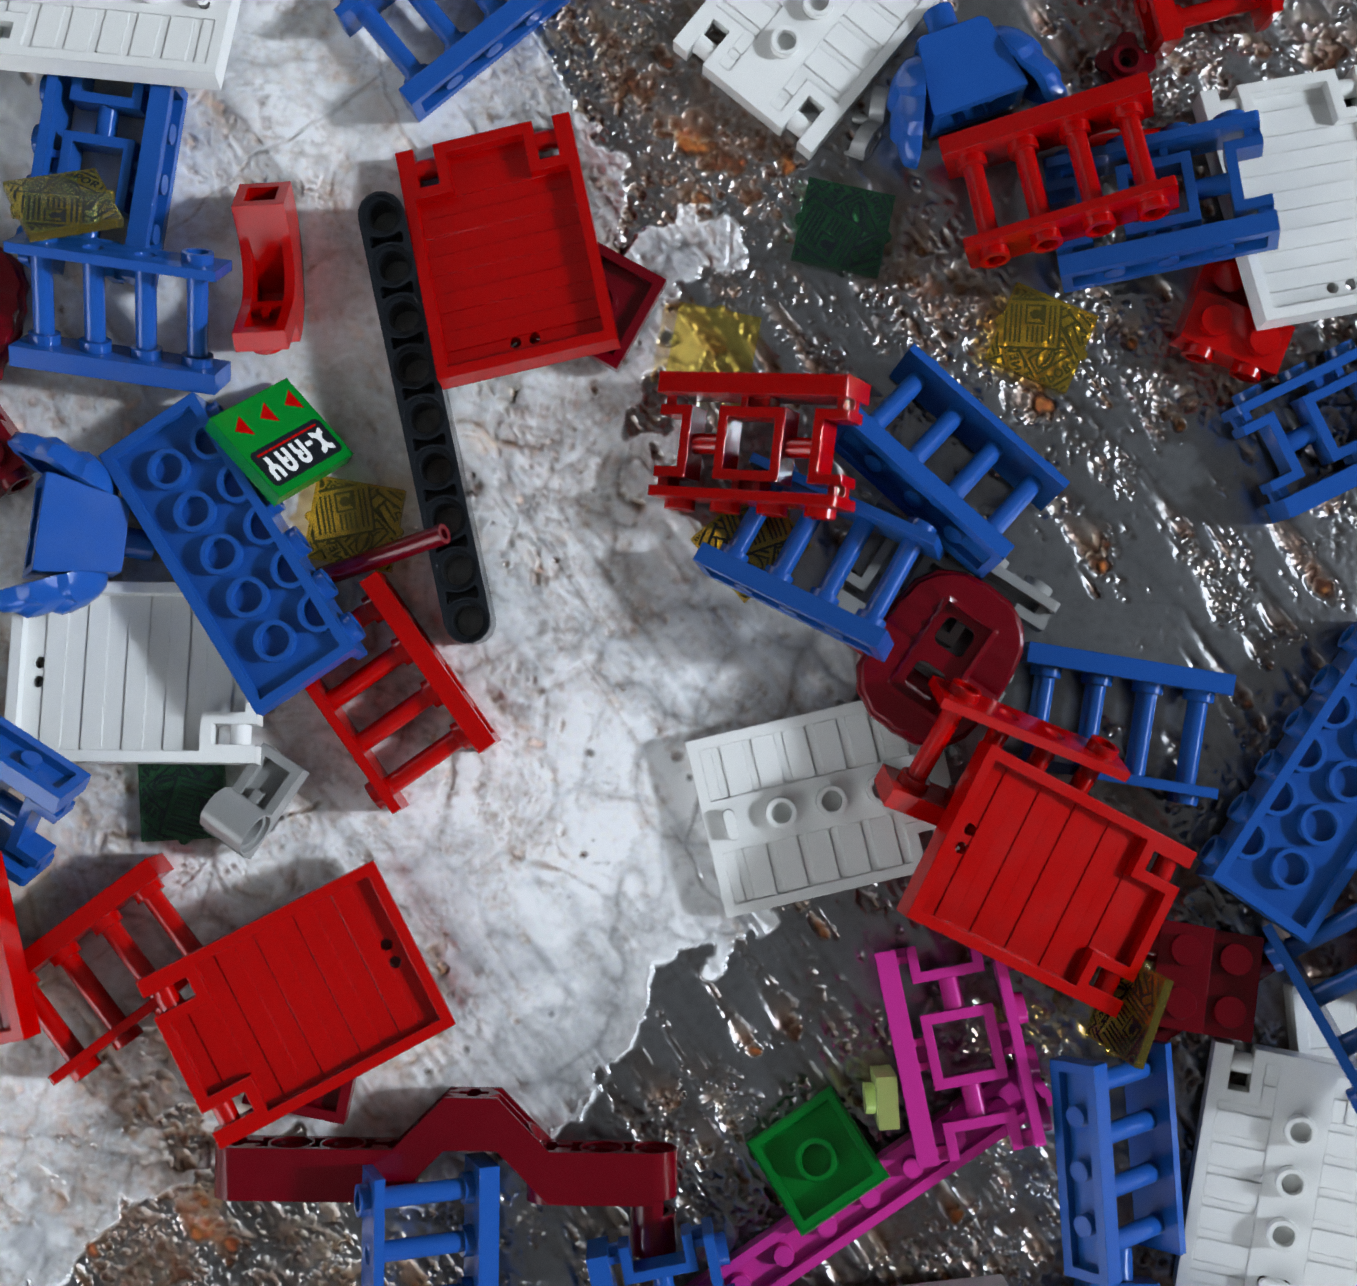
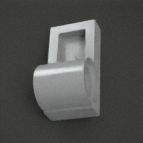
M264 742L261 745V765H247L232 788L224 787L216 792L203 808L199 820L200 825L204 827L203 829L247 859L253 857L310 774V772Z

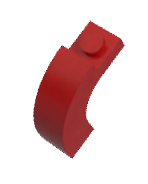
M291 181L239 184L231 210L241 252L243 294L231 335L236 352L254 351L256 354L269 355L280 350L289 349L291 342H300L302 336L305 288L303 252L297 209Z

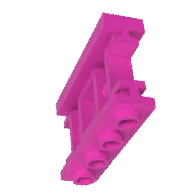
M916 946L874 953L911 1138L919 1169L940 1166V1162L961 1160L955 1136L956 1132L1006 1124L1011 1148L1013 1150H1020L1028 1146H1046L1044 1132L1053 1130L1046 1098H1036L1032 1078L1041 1076L1034 1045L1024 1044L1020 1024L1028 1023L1029 1019L1022 991L1013 992L1008 971L1015 969L990 958L1004 1021L997 1022L992 1002L965 1006L959 976L986 971L982 953L968 946L971 962L925 971L920 970ZM908 964L912 984L934 980L939 982L944 1010L918 1015L922 1036L913 1038L898 965ZM982 1016L993 1067L943 1076L932 1025ZM1006 1055H1012L1027 1128L1020 1129L1017 1112L1013 1107L990 1112L987 1110L982 1083L1009 1078L1004 1057ZM930 1070L935 1091L961 1087L967 1116L941 1120L945 1143L935 1144L920 1071Z

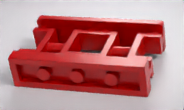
M660 371L657 392L668 395L667 404H661L660 414L675 420H682L677 466L654 465L653 476L658 477L657 485H648L647 495L665 500V509L683 512H695L696 503L710 504L709 511L714 513L740 515L741 506L756 507V515L775 518H787L788 509L804 510V518L822 521H836L837 512L855 513L856 502L849 500L850 490H855L856 479L843 474H832L837 425L862 426L863 415L859 413V407L869 406L871 385L851 374ZM689 402L741 403V406L720 405L717 434L705 433L708 410L688 404ZM780 404L837 405V409L815 408L812 437H797L800 413L787 407H780ZM743 422L774 423L769 471L737 469ZM702 454L714 455L712 479L731 483V489L679 486V482H699ZM795 458L809 459L807 484L827 489V494L770 491V487H791Z

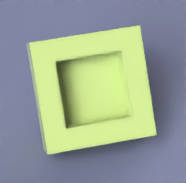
M890 1064L871 1065V1082L862 1083L865 1114H873L879 1131L900 1129L897 1075Z

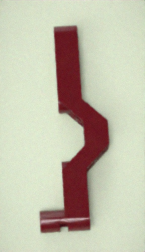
M450 1087L400 1137L248 1135L222 1150L215 1143L214 1196L217 1199L226 1201L354 1203L355 1185L362 1184V1165L373 1164L385 1178V1186L418 1183V1175L443 1151L497 1152L527 1183V1201L538 1205L630 1207V1245L634 1257L645 1259L676 1252L677 1210L671 1205L664 1204V1201L671 1200L677 1195L678 1147L664 1141L552 1139L502 1087Z

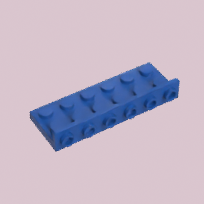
M191 392L98 456L257 715L264 716L349 658L353 657L360 660L368 655L361 640L366 638V634L352 613L347 611L343 614L334 600L339 591L330 576L322 568L316 571L307 557L312 552V548L305 536L296 526L289 528L280 514L286 509L284 503L282 502L274 507L205 430L209 418L223 412V407L215 400L208 403L194 392Z
M1357 621L1352 623L1339 638L1337 646L1341 649L1333 662L1323 666L1312 679L1310 689L1313 692L1304 706L1297 707L1284 722L1282 731L1285 732V735L1276 749L1267 751L1257 763L1254 770L1257 778L1249 790L1240 793L1230 804L1226 813L1229 820L1220 834L1213 835L1200 850L1198 860L1201 863L1195 871V874L1202 879L1215 882L1298 941L1308 944L1357 870Z

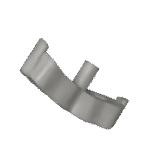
M872 82L873 90L869 116L858 112L853 113L852 122L861 124V126L857 130L849 149L844 151V155L863 161L873 154L875 147L882 138L884 127L887 125L890 115L886 107L889 86Z

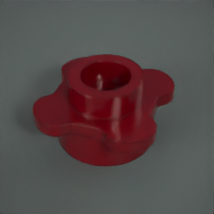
M1126 31L1117 36L1116 43L1111 48L1097 53L1094 65L1101 72L1103 80L1106 83H1110L1145 71L1150 75L1156 67V58L1153 54L1143 51L1137 44V36L1134 33ZM1121 59H1128L1129 66H1123Z

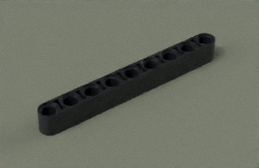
M376 191L367 195L361 201L358 209V221L423 528L427 529L436 526L439 514L445 509L456 508L461 513L462 522L455 532L450 533V543L428 550L443 623L447 633L455 641L468 645H479L493 635L496 628V616L448 390H443L437 381L406 210L395 195L386 191ZM386 212L397 214V220L390 229L385 231L374 229L375 221L381 214ZM396 261L408 263L407 272L401 279L397 281L385 279V271L390 264ZM402 312H418L419 319L413 329L402 332L395 329L396 319ZM425 360L429 362V371L423 380L418 382L406 380V369L413 361ZM427 409L439 411L440 421L433 431L428 433L417 431L416 420L422 411ZM444 458L449 460L451 471L445 481L440 483L429 482L426 477L428 465L436 459ZM457 558H468L472 565L470 579L461 585H453L447 576L450 563ZM476 607L483 616V625L476 634L466 636L459 629V615L464 609Z

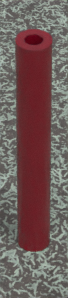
M441 523L318 567L316 571L322 568L335 584L446 545L451 540L450 532L447 526Z

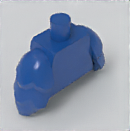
M939 3L928 9L923 15V20L929 34L920 37L916 41L913 56L904 60L891 81L886 105L890 113L889 137L896 145L898 156L904 167L917 170L922 152L924 125L928 138H932L1019 107L1021 100L1032 108L1068 96L1067 89L1061 80L1060 70L1043 54L1041 44L1032 36L1011 26L998 25L994 27L989 18L981 15L959 23L951 3Z
M16 432L7 441L9 448L42 476L35 485L22 576L24 579L34 581L1 589L0 612L18 613L25 618L43 616L52 612L60 615L72 613L87 606L102 594L107 587L108 579H112L121 573L124 557L145 561L152 559L155 550L154 546L143 529L128 527L130 507L124 498L119 497L118 487L103 463L96 456L88 451H77L66 442L53 436L42 437L32 433Z

